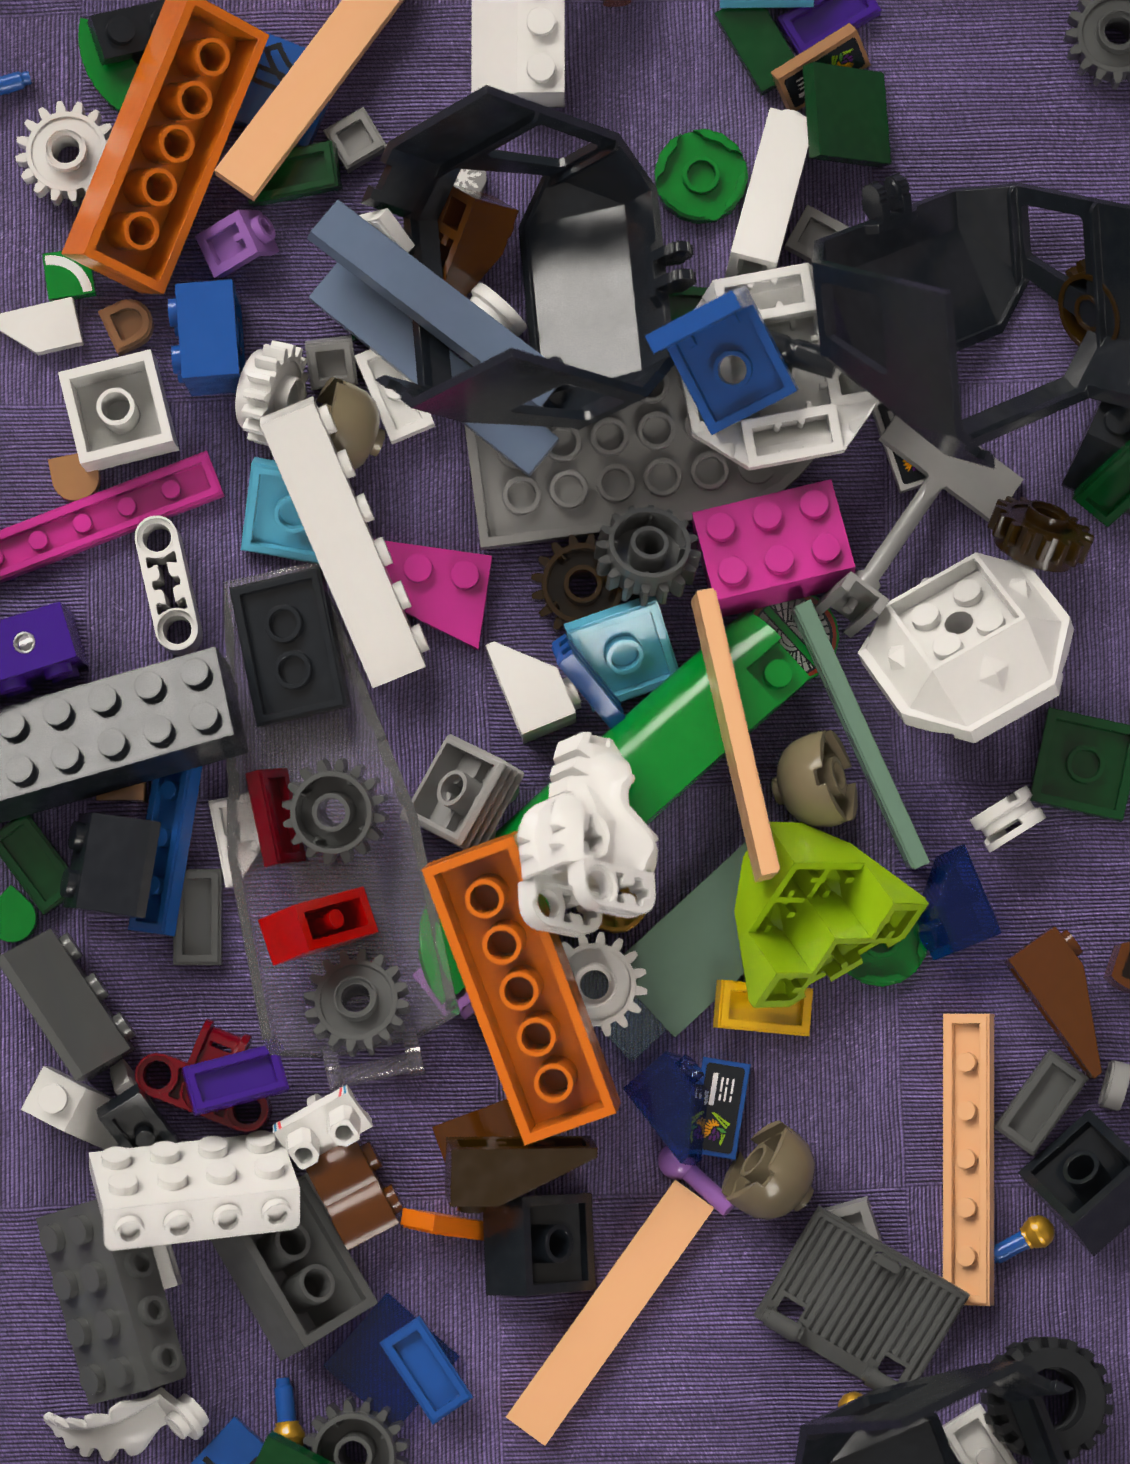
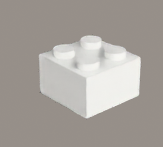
M151 349L58 372L79 461L86 472L100 471L179 451L158 362Z

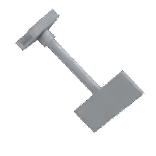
M895 415L878 440L926 476V480L864 570H857L855 574L850 571L829 589L814 607L816 612L821 615L830 607L835 609L851 621L843 633L850 638L878 617L889 602L888 598L878 592L881 587L879 580L941 490L950 493L989 523L997 500H1005L1006 496L1012 497L1024 479L995 457V469L947 456Z

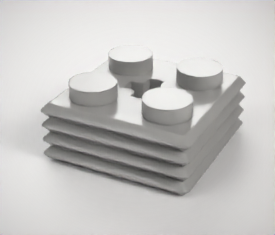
M449 734L409 803L404 817L464 850L490 841L496 835V826L507 806L518 796L519 785L524 777V772L505 760Z

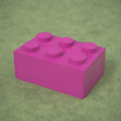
M831 479L692 513L693 533L698 536L697 549L701 552L700 560L708 589L713 588L716 590L722 617L824 593L850 571L855 574L854 559Z

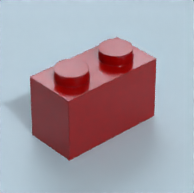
M364 886L294 904L258 920L273 966L343 947L379 932Z

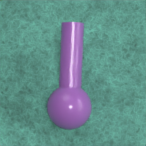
M671 1142L662 1148L658 1156V1166L663 1175L672 1180L683 1179L723 1217L733 1209L734 1205L725 1199L727 1196L722 1193V1189L696 1166L695 1153L688 1152L687 1144Z

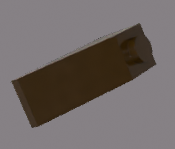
M521 1136L446 1137L445 1196L450 1207H457L459 1212L470 1214L482 1213L486 1211V1207L501 1206L598 1158V1147L591 1136H551L525 1146Z

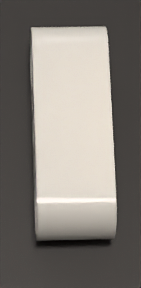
M163 516L147 517L136 528L135 544L155 634L160 644L171 654L176 656L187 655L195 652L201 645L203 630L182 537L169 519ZM158 529L169 531L171 540L167 548L158 552L147 548V539L153 531ZM167 564L171 577L175 582L180 583V585L173 587L175 602L180 608H171L168 597L162 590H158L159 587L165 585L163 571L158 565ZM180 620L189 622L191 634L185 642L173 644L168 641L167 631L172 623Z

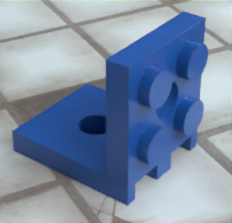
M747 286L733 289L645 335L653 353L668 350L711 436L799 391ZM727 356H738L746 364V376L740 383H729L724 380L720 373L721 362Z

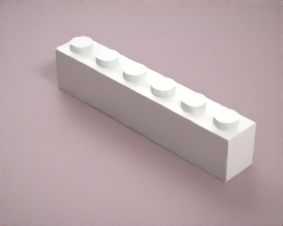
M314 396L261 417L260 427L372 688L426 667L423 652L430 650L420 624L411 626L404 610L412 607L402 581L392 583L386 566L393 564V560L383 537L374 540L367 523L375 520L368 500L364 493L356 496L350 484L349 478L356 476L349 455L346 449L337 452L330 434L337 432V428L328 406L324 405L318 408Z

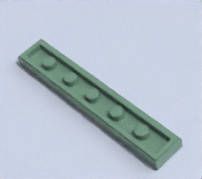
M811 599L791 608V615L906 868L917 869L930 863Z

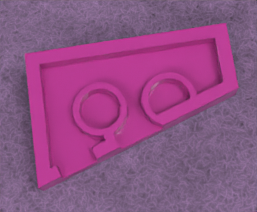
M385 541L393 560V564L386 566L392 583L402 581L412 607L404 610L405 613L425 623V625L443 632L479 651L492 556Z

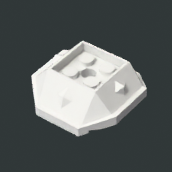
M809 263L713 280L695 308L697 309L733 289L747 286L769 330L788 335L794 340L802 339L820 345L813 269ZM730 355L723 359L720 365V373L724 380L736 384L745 378L747 368L745 362L740 357ZM786 363L799 391L711 436L680 375L692 436L748 471L844 453L880 401L837 368L833 378L830 379L794 368Z
M975 552L937 575L924 578L919 585L889 601L859 649L858 655L867 672L905 725L930 732L953 734L956 739L976 743L1059 696L1063 681L1062 671L1069 654L1074 627L1070 616L1030 566L1014 559L1003 560Z

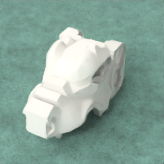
M582 732L558 742L553 757L555 765L552 767L549 776L552 782L549 784V799L534 805L524 814L517 834L523 881L518 883V900L521 916L530 927L536 930L570 937H582L599 929L602 923V913L624 918H634L652 910L656 897L654 871L658 856L656 844L658 836L629 805L628 792L631 784L635 781V776L632 774L629 762L622 757L614 741L610 738L591 735L592 732ZM629 887L630 892L636 894L637 901L635 896L622 893L618 895V890ZM539 893L549 903V917H546L538 907ZM576 906L577 911L583 913L584 921L579 914H565V910Z

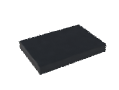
M318 566L229 588L257 727L263 728L351 707L327 583L321 567Z

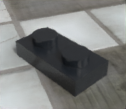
M165 0L90 15L87 24L101 66L142 57Z
M137 1083L96 1109L98 1119L120 1147L151 1146L161 1141L182 1142Z

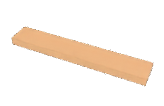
M342 0L216 167L215 175L252 201H255L404 0Z
M713 588L699 590L693 596L691 605L755 882L770 880L779 872L780 867L717 593Z
M943 1014V1278L970 1293L968 1300L964 1304L969 1306H994V1014Z
M677 1180L673 1181L506 1415L507 1419L544 1446L548 1443L714 1210L713 1206Z

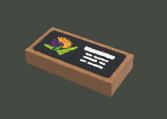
M848 23L773 70L771 75L784 106L787 109L798 111L806 106L803 79L804 65L818 62L865 69L871 64L857 29Z

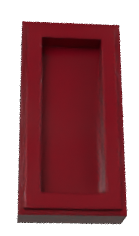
M260 769L245 773L264 867L290 865L306 861L303 842L293 845L291 841L296 833L293 827L287 828L283 825L284 821L290 819V810L283 808L282 802L292 800L293 793L288 789L290 783L288 769Z

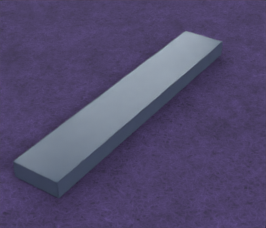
M337 199L310 231L307 237L310 242L471 365L476 366L509 348L544 357ZM556 388L524 403V405L542 407Z
M337 262L310 294L309 300L410 382L418 384L412 319ZM449 350L452 377L471 368ZM461 422L528 477L531 476L559 442V437L543 426Z

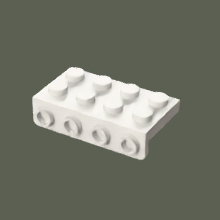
M260 1130L242 1136L224 1138L220 1136H207L197 1141L178 1143L161 1141L151 1146L133 1148L115 1146L104 1151L89 1152V1170L103 1221V1240L108 1250L116 1251L287 1231L297 1228L300 1224V1186L287 1149L282 1146L273 1132Z

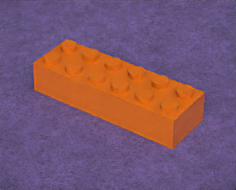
M165 0L64 245L62 255L141 294L165 293L265 48L269 34L207 0Z
M517 830L429 862L421 870L525 1146L616 1114L621 1101L559 934L540 931L530 927L520 914L518 883L523 881ZM539 893L538 907L546 917H549L550 910L545 897Z

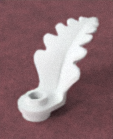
M162 1387L146 1397L117 1402L109 1409V1414L92 1413L84 1416V1420L77 1418L65 1419L52 1412H47L43 1416L45 1423L52 1428L55 1436L63 1437L67 1448L74 1449L78 1446L79 1452L83 1457H90L96 1448L104 1461L112 1460L119 1449H124L129 1456H136L142 1453L155 1434L164 1425H168L181 1439L189 1436L194 1440H198L204 1434L203 1428L209 1423L208 1416L192 1397L182 1394L176 1399Z

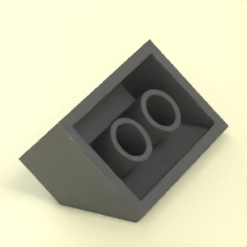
M50 928L1 954L0 968L74 1080L89 1082L136 1050L130 1039L136 1036V1033L121 1012L113 1015L104 1002V999L110 996L109 992L95 972L87 976L77 961L83 956V953L71 935L67 932L61 936L57 930Z
M305 1177L298 1181L300 1186V1224L297 1228L287 1231L210 1239L280 1361L305 1349L378 1303Z

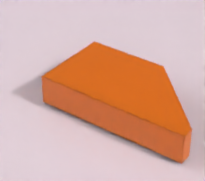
M403 1208L400 1222L403 1228L436 1235L484 1241L483 1220Z

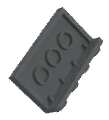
M97 1199L36 1218L40 1232V1243L47 1256L53 1277V1289L60 1302L66 1323V1335L73 1348L79 1369L80 1384L85 1391L88 1405L150 1390L183 1379L187 1368L152 1246L116 1251L108 1250L103 1240V1221Z

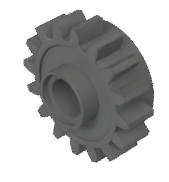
M1079 0L1077 7L1080 12L1071 11L1067 19V23L1074 28L1066 30L1063 36L1064 42L1073 44V47L1068 51L1067 59H1077L1080 64L1077 73L1080 76L1086 73L1094 77L1093 85L1098 86L1102 80L1109 81L1112 89H1118L1121 81L1127 80L1130 84V0H1093V2L1091 0ZM1117 29L1125 35L1127 42L1119 45L1113 44L1106 38L1105 31Z
M654 505L637 509L634 506H629L628 512L623 515L614 513L611 517L610 526L602 525L600 528L594 552V558L598 560L597 575H608L606 589L609 591L618 586L622 588L621 600L627 601L632 594L638 595L641 606H646L651 596H655L661 605L666 604L669 591L678 598L681 597L685 584L692 585L701 556V552L696 550L698 536L689 535L687 531L689 523L686 520L680 521L672 515V510L664 511L654 508Z
M347 758L337 759L334 769H332L328 759L317 761L318 773L310 767L300 770L304 781L302 783H289L288 789L294 795L292 800L282 802V807L290 810V819L284 821L283 825L287 828L293 827L296 833L291 841L293 845L303 842L308 846L306 851L308 858L315 857L320 852L323 853L324 864H331L335 862L337 854L340 853L343 862L348 863L354 861V848L362 855L368 854L372 850L367 839L378 841L383 838L384 834L376 827V824L389 820V814L379 811V804L384 803L389 798L387 794H375L373 789L381 781L378 777L368 780L363 778L365 765H356L349 771ZM331 798L339 800L345 808V817L340 824L332 822L327 817L326 804Z
M360 949L356 960H350L345 950L340 951L339 964L334 966L327 959L322 961L326 972L323 977L316 974L310 975L309 979L316 988V991L305 992L303 998L306 1004L314 1006V1008L306 1011L305 1016L308 1023H319L313 1030L318 1040L329 1036L328 1046L331 1051L336 1052L342 1045L347 1047L350 1057H355L358 1049H366L371 1056L375 1054V1046L381 1042L388 1047L393 1044L390 1035L394 1030L401 1032L405 1030L400 1014L410 1013L411 1007L408 1001L400 998L405 997L410 992L406 982L396 983L401 976L400 970L396 965L385 970L386 960L384 955L379 954L374 958L373 962L368 961L365 949ZM363 995L370 999L367 1007L359 1012H351L345 1008L347 1002L354 996Z
M349 1396L344 1401L342 1411L332 1402L325 1408L329 1420L317 1415L311 1424L318 1433H308L303 1440V1443L312 1447V1452L335 1464H409L410 1462L405 1456L399 1455L400 1452L406 1450L411 1444L410 1439L398 1438L397 1433L404 1426V1422L400 1420L390 1423L387 1417L390 1414L391 1407L387 1405L378 1413L373 1410L374 1402L373 1398L370 1397L365 1400L361 1407H357L354 1397ZM357 1441L361 1443L367 1451V1460L356 1462L350 1459L345 1451L346 1442Z

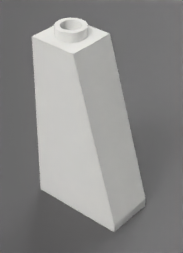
M771 107L769 109L731 248L725 278L776 269L778 266L809 148L807 118L798 111L790 109L779 110Z

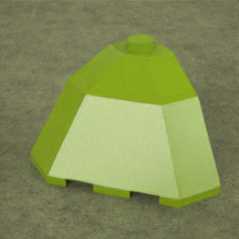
M769 822L780 870L770 880L755 882L747 850L742 859L734 909L749 1002L753 1008L792 1006L805 998L804 992L808 986L822 977L827 976L832 982L861 965L863 961L860 955L876 945L885 943L889 948L906 938L929 903L921 894L853 844L802 822Z

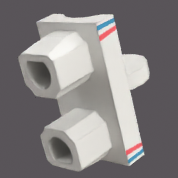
M345 1085L323 1098L318 1093L307 1098V1107L273 1125V1134L282 1146L287 1149L288 1154L296 1165L304 1170L317 1163L319 1156L336 1146L347 1147L360 1140V1133L373 1127L370 1115L357 1102L349 1086Z

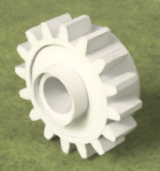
M58 101L56 113L50 115L45 108L41 107L39 114L42 120L38 124L28 119L24 122L30 135L29 137H17L16 142L26 152L15 156L19 167L28 168L21 174L26 185L37 182L33 191L40 199L49 192L54 205L59 206L64 198L70 199L73 206L77 207L79 206L80 198L85 197L112 131V126L110 123L99 126L102 116L96 109L88 116H85V108L81 102H77L72 112L66 110L63 102ZM75 146L79 148V154L72 162L61 163L57 161L60 151L65 147Z
M272 340L271 345H263V349L253 352L246 361L237 386L235 412L239 425L243 428V431L248 432L247 439L249 441L268 446L260 427V418L305 400L307 396L305 383L309 378V374L303 372L307 358L301 357L302 348Z
M599 932L595 943H589L584 935L578 937L579 946L574 949L565 941L562 945L593 1028L594 1026H601L602 1032L607 1037L611 1036V1023L616 1021L623 1028L629 1026L624 1016L628 1010L634 1013L641 1012L642 1009L633 1001L635 995H647L646 988L636 985V979L646 975V970L632 968L631 963L638 956L636 951H632L625 956L620 952L624 940L618 938L612 946L605 944V933ZM600 971L608 978L609 988L603 997L590 999L582 992L581 981L588 972Z

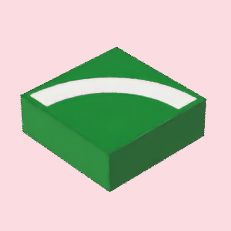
M62 251L42 254L48 300L50 302L68 297L81 299L97 296L94 270L62 255Z

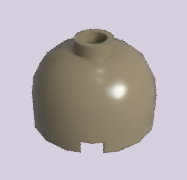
M331 377L325 383L316 401L322 403V406H328L337 428V432L330 434L336 451L346 449L354 470H356L365 463L369 455L375 457L378 455L385 439V430L379 428L380 412L376 401L367 391L350 382Z
M816 731L793 741L783 750L777 765V777H773L771 783L774 798L779 805L784 804L791 816L799 822L817 828L832 827L855 819L858 809L856 782L847 785L844 769L852 767L842 741L834 731Z
M778 1120L769 1123L750 1139L757 1146L746 1160L741 1152L738 1153L736 1159L733 1160L722 1185V1193L727 1196L726 1200L748 1215L764 1220L785 1216L792 1210L799 1211L804 1208L813 1195L814 1189L811 1185L815 1176V1160L808 1143L783 1122Z

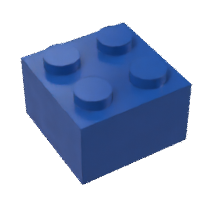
M233 280L175 284L176 298L168 299V317L170 327H174L175 336L179 337V345L171 346L173 373L178 375L179 384L185 383L191 396L236 393L246 359L241 298Z

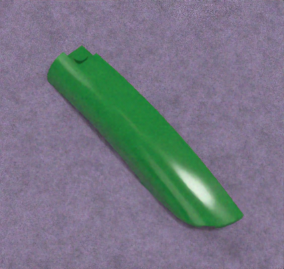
M745 611L725 627V632L750 734L797 693L811 677L779 643L782 637L761 618ZM702 649L625 715V719L601 736L612 739L622 757L629 762L632 774L635 776V781L631 784L628 792L629 805L646 825L652 822L726 755ZM549 784L496 831L494 839L519 830L524 814L534 805L549 799ZM545 898V900H546V902H547V905H548V908H549V910H550L549 903H548L547 899ZM431 900L424 919L423 959L434 989L447 1005L465 989V985L434 902Z

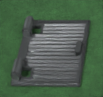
M818 1205L753 1315L760 1319L765 1327L791 1342H799L864 1381V1385L874 1390L921 1377L968 1300L970 1293ZM784 1296L805 1308L797 1322L777 1311ZM885 1356L905 1367L898 1381L878 1370Z

